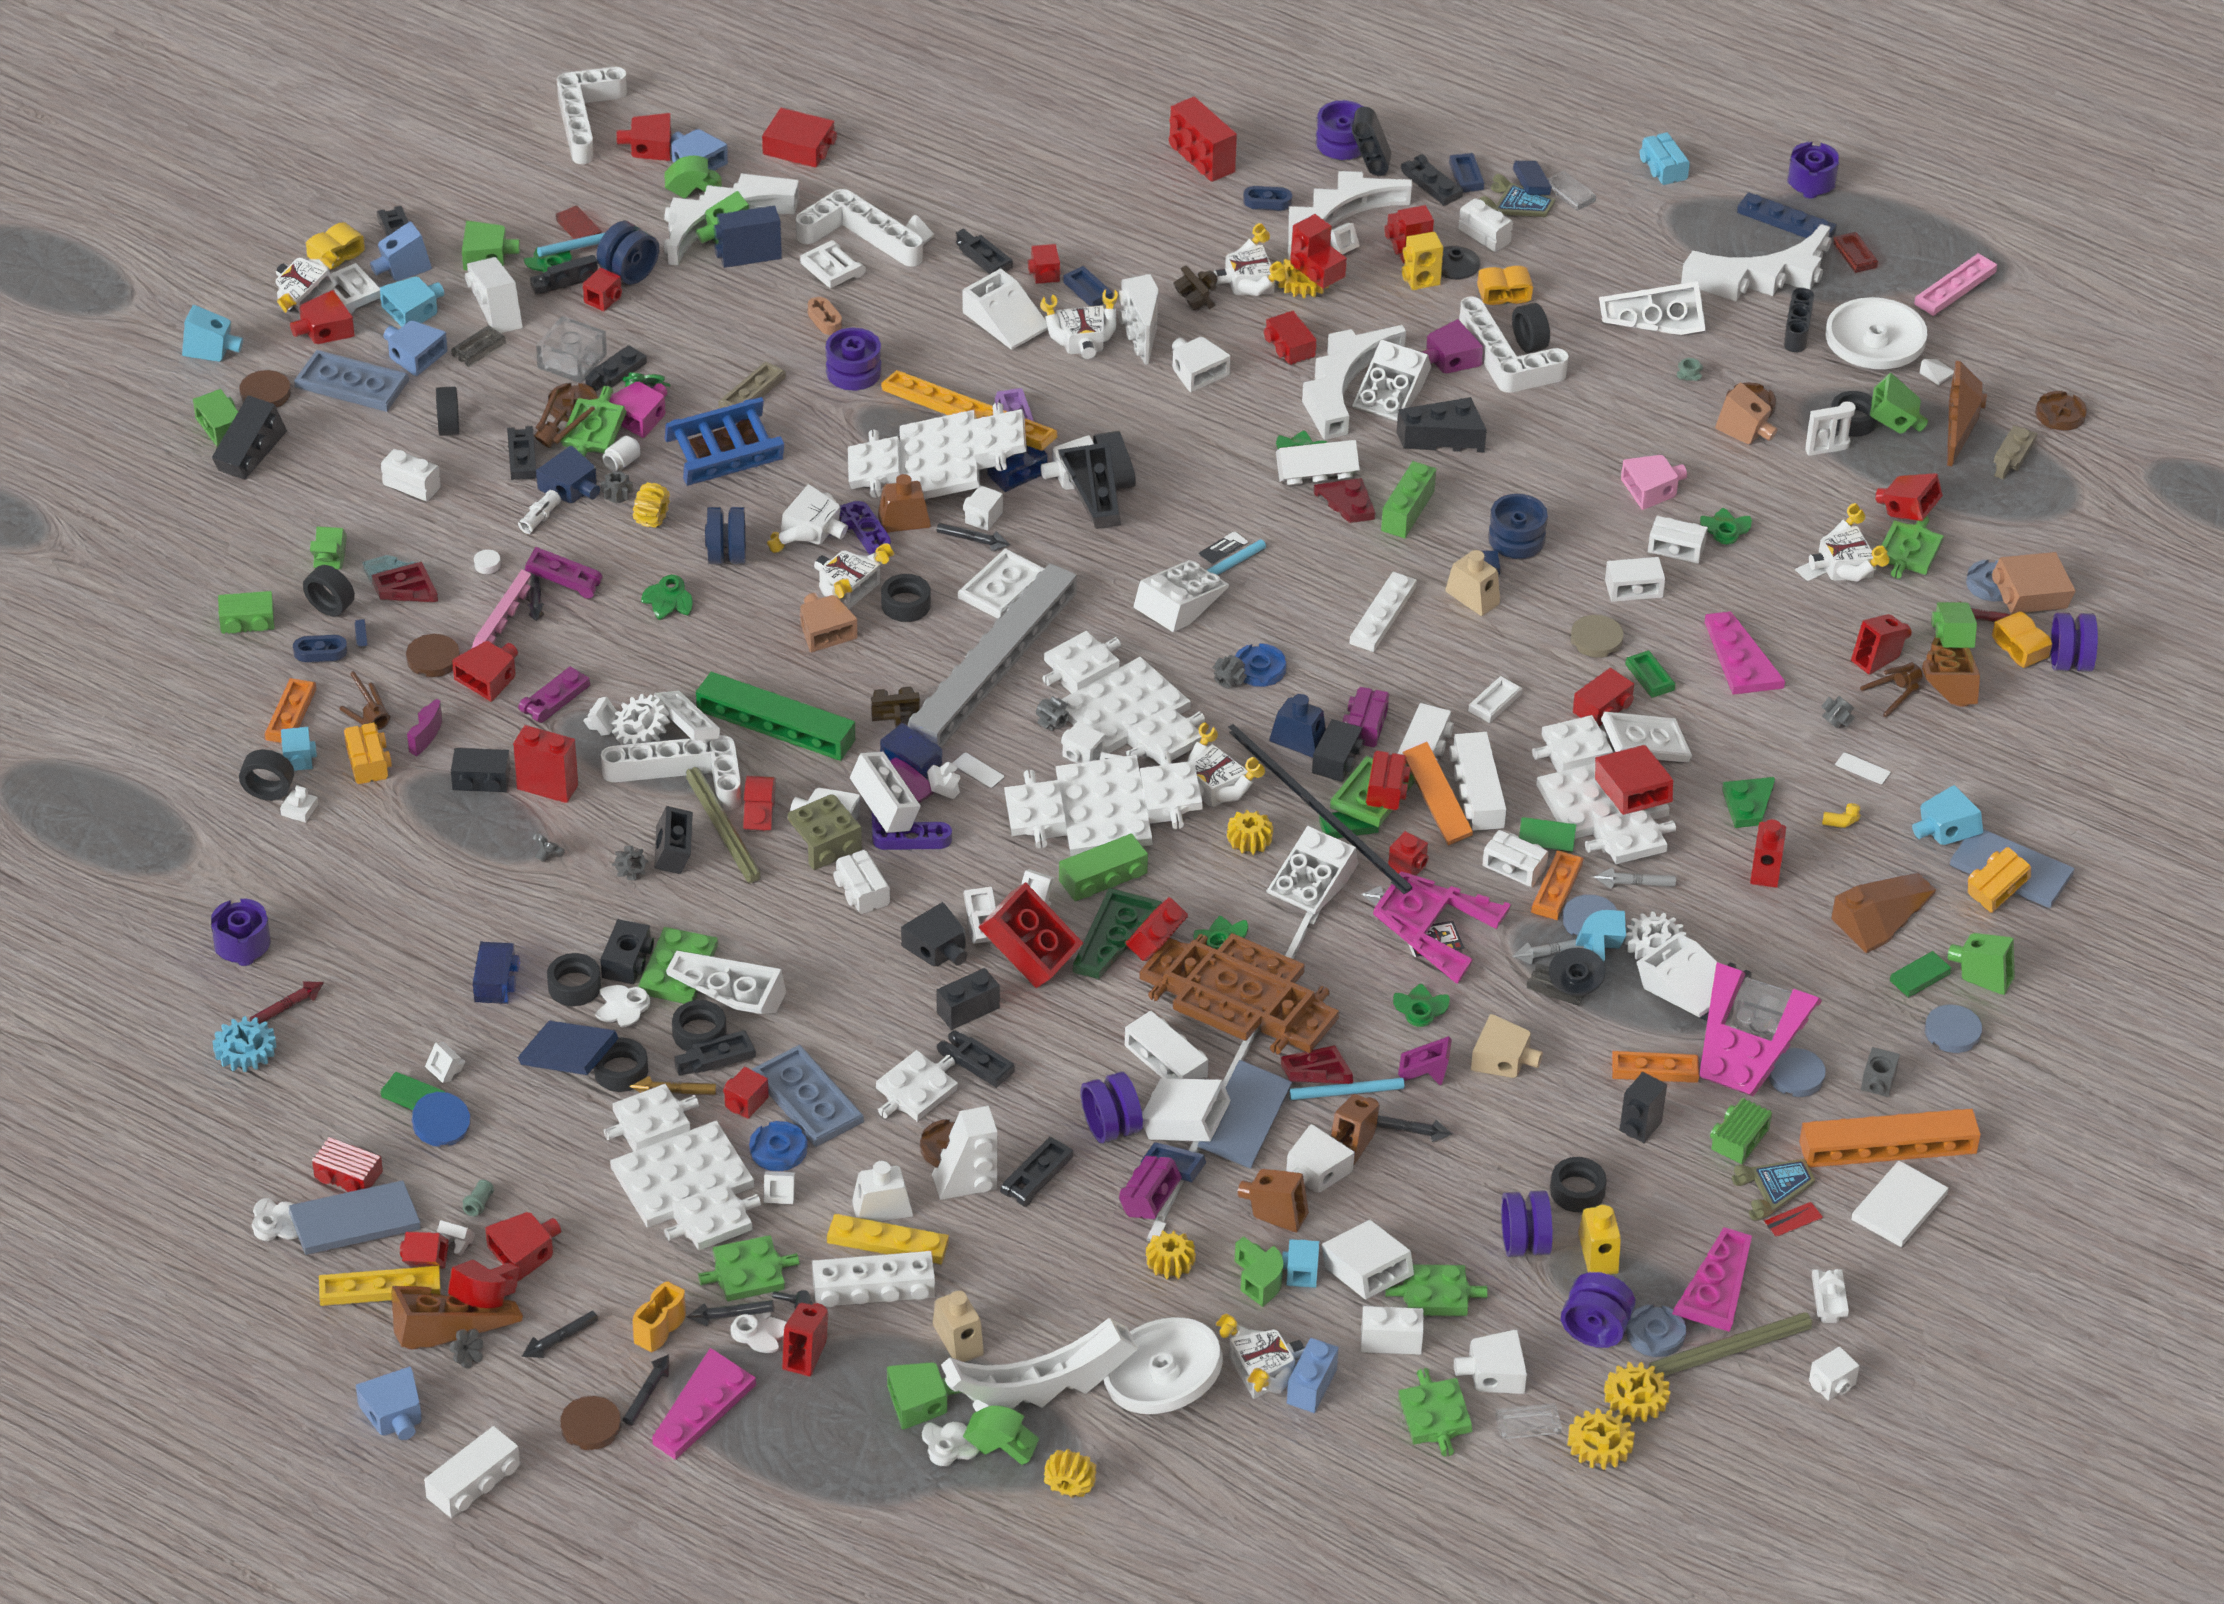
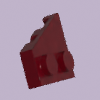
M1362 478L1314 485V495L1317 497L1322 495L1328 500V506L1334 511L1339 512L1341 517L1349 523L1375 520V510Z
M422 561L371 575L372 584L381 600L438 602V593Z
M1335 1045L1314 1049L1311 1053L1305 1051L1281 1057V1067L1290 1081L1336 1084L1353 1083V1073Z

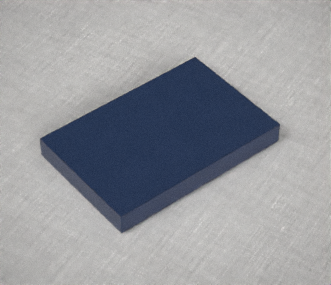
M549 1020L517 1058L520 1064L525 1066L588 1075L619 1037L615 1030Z

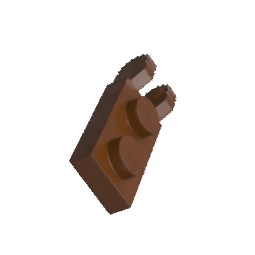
M743 419L737 423L736 426L745 445L754 444L759 441L749 419ZM726 427L712 432L721 452L736 449ZM702 435L688 439L697 458L711 456Z

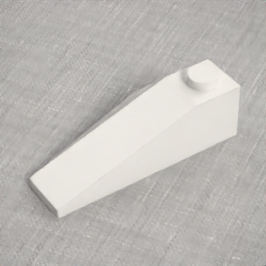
M1698 281L1599 297L1603 323L1678 335L1706 331Z
M676 951L666 970L667 975L736 1010L758 1014L776 1013L786 994L782 970L777 968Z

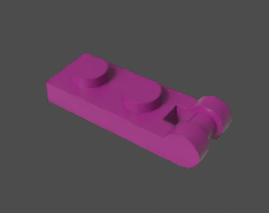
M538 547L534 548L524 570L576 590L582 597L587 599L593 597L596 591L595 586H599L603 579L602 574L595 569Z
M569 666L531 697H524L520 701L518 709L526 715L531 714L532 718L537 722L543 723L590 686V678Z

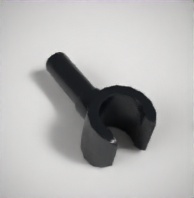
M806 1290L798 1291L797 1295L774 1291L772 1294V1298L795 1303L794 1309H796L799 1303L812 1305L811 1296Z

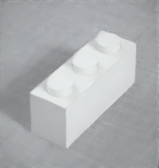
M1356 440L1286 447L1276 451L1280 482L1287 481V485L1302 484L1304 479H1312L1313 483L1328 481L1330 476H1337L1338 480L1353 478V474L1360 470Z
M1420 703L1397 754H1402L1403 751L1428 742L1438 762L1437 757L1443 756L1445 750V739H1450L1453 732L1454 723L1450 722L1451 711Z
M884 752L860 753L850 776L851 781L887 833L910 831L921 807Z
M1149 1011L1125 1027V1047L1161 1078H1208L1207 1056L1201 1050H1197L1182 1034H1178L1173 1030L1166 1020L1159 1018L1152 1011Z
M492 1426L424 1479L426 1498L450 1518H453L460 1511L468 1509L471 1503L482 1494L491 1491L495 1484L505 1476H509L516 1471L518 1466H520L518 1446Z

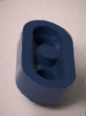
M1250 186L1244 190L1243 203L1254 210L1283 211L1292 205V193L1283 187Z
M340 635L303 636L296 639L293 643L294 657L301 662L337 661L344 658L348 651L346 639Z

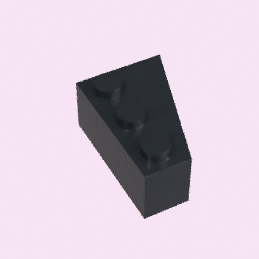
M249 395L247 396L212 456L218 471L245 480L285 435L287 429L275 404Z
M1471 397L1398 409L1396 433L1404 449L1436 450V447H1453L1452 451L1461 452V448L1477 449V453H1485L1487 429Z
M1109 442L1059 449L1060 461L1095 529L1120 526V511Z

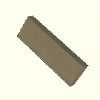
M765 361L718 401L719 408L742 403L747 399L763 398L786 378V371Z

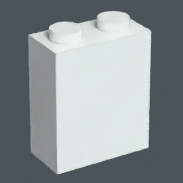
M1161 1078L1152 1092L1146 1108L1142 1111L1143 1127L1149 1140L1211 1141L1231 1100L1222 1080Z
M1371 1220L1322 1244L1325 1268L1365 1300L1414 1275L1411 1251Z

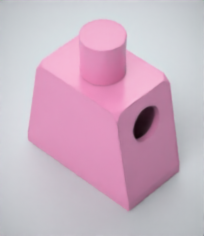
M1663 455L1623 460L1621 480L1642 510L1675 497L1678 481L1687 478V471L1683 464L1671 467Z

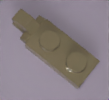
M2013 425L1995 454L1994 463H1997L1995 477L2004 479L2010 468L2019 470L2036 442L2037 433Z

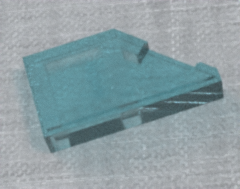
M385 555L362 563L363 570L372 584L371 575L416 562L410 561L406 563L398 561L397 557Z

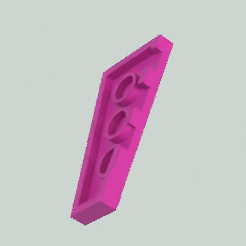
M1731 611L1705 614L1704 622L1732 695L1784 688L1785 680Z
M1724 1227L1709 1250L1707 1257L1698 1268L1694 1278L1687 1286L1683 1296L1676 1304L1672 1314L1730 1332L1752 1236Z
M710 1348L652 1437L653 1445L676 1460L756 1386V1378Z

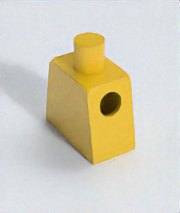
M1599 1205L1596 1208L1584 1209L1578 1236L1588 1272H1602L1608 1275L1618 1274L1621 1238L1613 1208L1607 1205ZM1601 1245L1602 1248H1605V1253L1598 1251Z

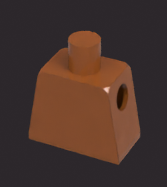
M907 474L897 476L896 483L883 486L878 519L886 533L931 528L921 483L919 481H912V478Z
M1353 1094L1336 1110L1331 1133L1332 1138L1354 1151L1353 1165H1355L1374 1137L1380 1109L1379 1102L1372 1097L1365 1098L1358 1094Z
M1262 1169L1258 1172L1253 1182L1242 1180L1239 1184L1238 1197L1251 1200L1253 1215L1257 1219L1292 1232H1298L1309 1213L1302 1173Z

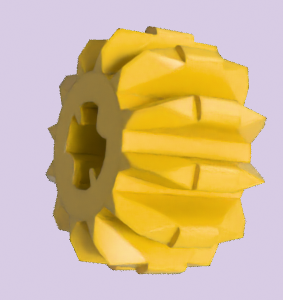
M648 482L641 486L640 491L637 492L633 507V518L636 520V523L649 528H656L662 524L663 519L666 518L670 503V493L666 487Z
M1246 809L1244 814L1236 812L1234 818H1230L1227 838L1228 842L1232 845V849H1240L1242 854L1249 851L1254 855L1256 850L1264 852L1265 848L1270 846L1273 826L1272 822L1268 819V815H1260L1258 810L1250 813Z
M1175 1229L1171 1234H1167L1162 1230L1160 1236L1152 1235V1239L1146 1247L1148 1268L1153 1269L1155 1276L1164 1274L1166 1280L1172 1275L1179 1279L1182 1273L1189 1274L1191 1266H1194L1196 1261L1193 1241L1188 1240L1186 1233L1177 1235Z
M1067 1449L1065 1452L1056 1450L1055 1454L1050 1455L1049 1460L1046 1462L1044 1482L1050 1485L1052 1491H1059L1061 1495L1066 1494L1071 1498H1074L1075 1495L1084 1497L1095 1484L1096 1464L1090 1461L1089 1456H1082L1080 1452L1075 1453L1070 1449Z

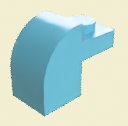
M1601 910L1591 914L1585 920L1577 936L1576 946H1584L1585 949L1595 952L1604 962L1605 948L1620 949L1626 937L1625 911Z

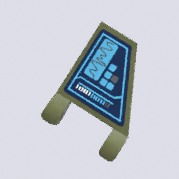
M1496 174L1493 177L1494 183L1491 186L1494 192H1504L1497 205L1486 196H1482L1479 199L1503 215L1546 217L1555 203V199L1545 195H1527L1523 187L1511 183L1501 174Z
M1805 1159L1756 1167L1737 1165L1734 1167L1735 1175L1731 1177L1736 1186H1743L1755 1180L1764 1200L1756 1199L1751 1202L1753 1210H1749V1215L1754 1221L1771 1215L1815 1182V1178Z

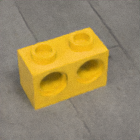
M1436 232L1408 236L1406 247L1403 248L1405 266L1402 267V277L1404 281L1409 283L1412 290L1440 285L1443 245Z

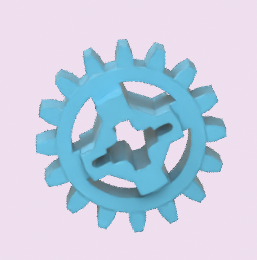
M243 1017L241 1022L231 1019L232 1025L222 1024V1032H215V1040H213L216 1060H221L223 1067L231 1064L232 1071L242 1067L243 1072H246L249 1066L257 1070L258 1063L268 1064L267 1057H274L275 1055L274 1049L277 1048L274 1030L273 1028L268 1029L266 1021L258 1024V1018L256 1017L251 1022L247 1021L246 1017Z

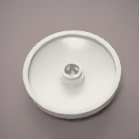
M1875 297L1859 298L1843 303L1830 314L1826 325V340L1833 352L1849 363L1870 369H1892L1909 364L1922 354L1926 346L1927 327L1917 312L1900 302Z
M1179 1317L1154 1320L1130 1331L1138 1350L1106 1376L1104 1383L1113 1401L1126 1410L1140 1414H1158L1173 1411L1192 1403L1214 1384L1222 1368V1350L1214 1332L1201 1322Z

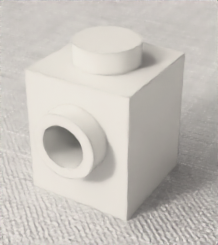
M980 485V488H977L972 496L967 497L964 502L965 523L989 531L1003 513V493Z
M1077 722L1071 729H1067L1062 736L1063 757L1072 762L1096 761L1100 759L1101 752L1105 753V734L1081 722Z
M1839 1346L1812 1362L1809 1382L1815 1391L1820 1392L1829 1401L1838 1395L1846 1394L1851 1387L1856 1385L1859 1365Z

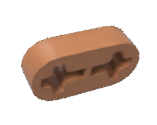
M814 297L809 300L808 316L823 334L832 335L842 329V317L829 300L823 297Z

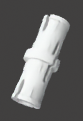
M549 490L539 502H535L530 506V511L518 522L521 531L530 534L541 521L544 522L549 518L550 512L561 502L557 492ZM541 508H544V510L538 516H536V513Z

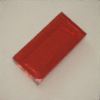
M577 205L556 213V221L573 239L602 233Z
M1857 232L1834 237L1833 244L1855 273L1877 268L1878 260Z

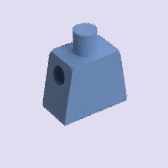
M696 129L686 135H683L681 132H675L670 139L673 163L682 157L696 155L708 159L709 170L715 171L728 164L727 144L700 129Z
M412 222L405 224L378 243L381 257L370 262V266L376 276L388 271L395 281H400L432 269L422 235Z
M409 321L400 329L389 326L384 332V339L388 341L390 358L416 377L448 352L446 332L416 321Z
M411 1366L356 1385L358 1405L380 1435L385 1436L396 1432L400 1440H407L414 1436L416 1432L414 1425L419 1424L422 1418Z

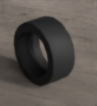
M1529 303L1516 307L1512 314V327L1520 348L1527 353L1547 348L1550 342V327L1543 308L1538 303Z
M456 386L437 387L436 408L439 436L459 435Z
M1860 391L1842 392L1835 396L1831 403L1832 408L1840 406L1843 402H1851L1855 405V410L1867 415L1861 418L1851 417L1849 436L1860 437L1868 435L1877 426L1878 420L1870 416L1873 397L1867 393ZM1838 419V420H1837L1836 430H1837L1838 432H1839L1840 420H1841V419Z
M317 566L303 581V591L311 605L325 615L332 617L341 615L355 599L353 586L347 577L332 566ZM325 587H327V588L332 592L333 595H331V594L325 589Z
M914 574L894 575L887 579L881 587V608L885 615L896 621L912 622L919 620L927 615L931 608V588L928 582L920 576ZM900 593H912L920 597L918 600L909 603L892 599L893 596Z
M265 749L255 750L246 756L239 773V782L243 789L251 796L261 800H278L287 795L294 777V767L280 753ZM253 770H268L277 775L280 780L270 781L263 779L255 774Z
M568 953L557 957L550 963L547 969L548 993L553 1000L566 1006H582L591 1002L598 996L601 989L600 966L595 959L581 953ZM569 973H581L591 978L580 986H566L558 982L562 976Z
M707 1000L689 1001L679 1006L673 1014L672 1036L675 1044L684 1051L692 1049V1044L726 1035V1016L723 1009L713 1002ZM695 1020H707L716 1025L711 1031L702 1034H693L683 1029L684 1025Z
M623 1037L618 1038L594 1067L595 1079L600 1086L615 1092L633 1090L630 1086L646 1078L649 1072L646 1049L641 1043ZM621 1057L630 1058L638 1063L634 1068L624 1072H615L604 1067L608 1061Z
M1584 1157L1564 1159L1555 1165L1551 1174V1197L1557 1205L1571 1212L1582 1213L1586 1208H1596L1605 1197L1606 1173L1598 1163ZM1570 1177H1582L1592 1182L1595 1188L1588 1192H1574L1564 1187L1561 1182Z

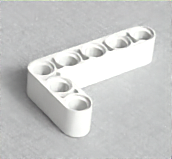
M620 67L567 72L557 77L559 105L572 160L577 164H587L594 159L593 137L585 103L621 99L626 96V71Z
M836 190L796 216V238L802 244H813L843 225L906 266H918L923 261V240L920 235L849 190Z
M1466 297L1461 301L1459 320L1483 346L1482 362L1501 391L1512 393L1557 383L1566 378L1569 356L1565 350L1554 348L1517 357L1484 303L1477 297Z
M719 735V739H709V742L698 743L689 738L607 747L601 752L602 776L608 782L616 783L686 776L687 769L698 767L702 774L712 773L715 795L724 810H734L741 804L740 775L735 743L731 737Z

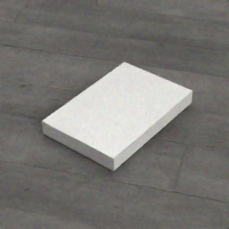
M1004 549L958 591V598L997 619L1001 618L1007 612L1010 604L1017 601L1024 588L1029 587L1035 580L1036 575L1043 571L1044 568Z
M1604 712L1601 718L1615 752L1646 745L1657 760L1689 763L1692 757L1675 718Z
M1898 1161L1855 1209L1851 1220L1902 1247L1946 1197L1949 1188L1905 1163Z

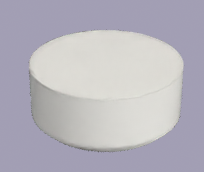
M482 550L474 556V567L479 573L492 574L500 569V555L496 551Z

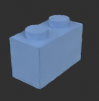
M1310 1338L1288 1380L1287 1404L1312 1413L1316 1412L1337 1371L1339 1347Z

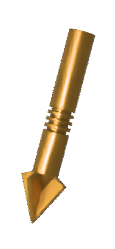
M650 1076L630 1086L639 1093L666 1084L672 1094L674 1092L675 1094L681 1092V1094L716 1095V1084L683 1082L681 1084L680 1082L678 1084L677 1082L671 1084V1082L652 1081Z

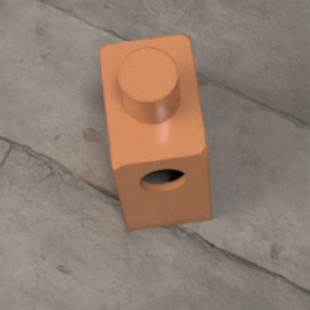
M1741 382L1726 396L1715 426L1717 430L1746 444H1752L1759 436L1771 441L1778 431V428L1767 422L1771 407Z
M810 593L805 597L804 604L800 606V622L811 653L857 639V618L836 596L830 595L820 598L818 594Z

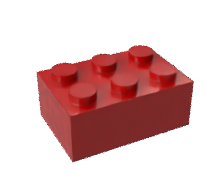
M1195 96L1172 105L1169 118L1170 146L1178 151L1187 162H1190L1211 182L1234 173L1236 167L1237 134Z
M1027 882L1010 892L978 926L1035 988L1050 980L1083 944L1077 935Z

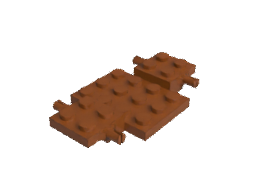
M1233 933L1218 950L1206 945L1208 938L1205 935L1203 936V934H1199L1190 944L1169 938L1140 970V979L1154 985V988L1148 993L1151 1000L1158 1001L1164 992L1177 995L1173 1000V1010L1244 1041H1247L1261 1024L1262 1033L1276 1038L1275 1042L1270 1046V1050L1273 1053L1276 1052V1055H1279L1286 1045H1292L1311 1053L1339 1019V1010L1323 1002L1330 994L1326 987L1320 986L1315 993L1312 990L1295 984L1305 972V964Z

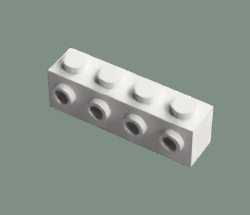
M1487 732L1455 734L1454 745L1449 747L1450 761L1456 764L1454 765L1455 781H1460L1459 797L1460 800L1465 801L1463 811L1466 819L1470 821L1472 831L1504 828L1506 806Z
M931 1251L812 1261L815 1303H820L827 1307L935 1298V1278Z

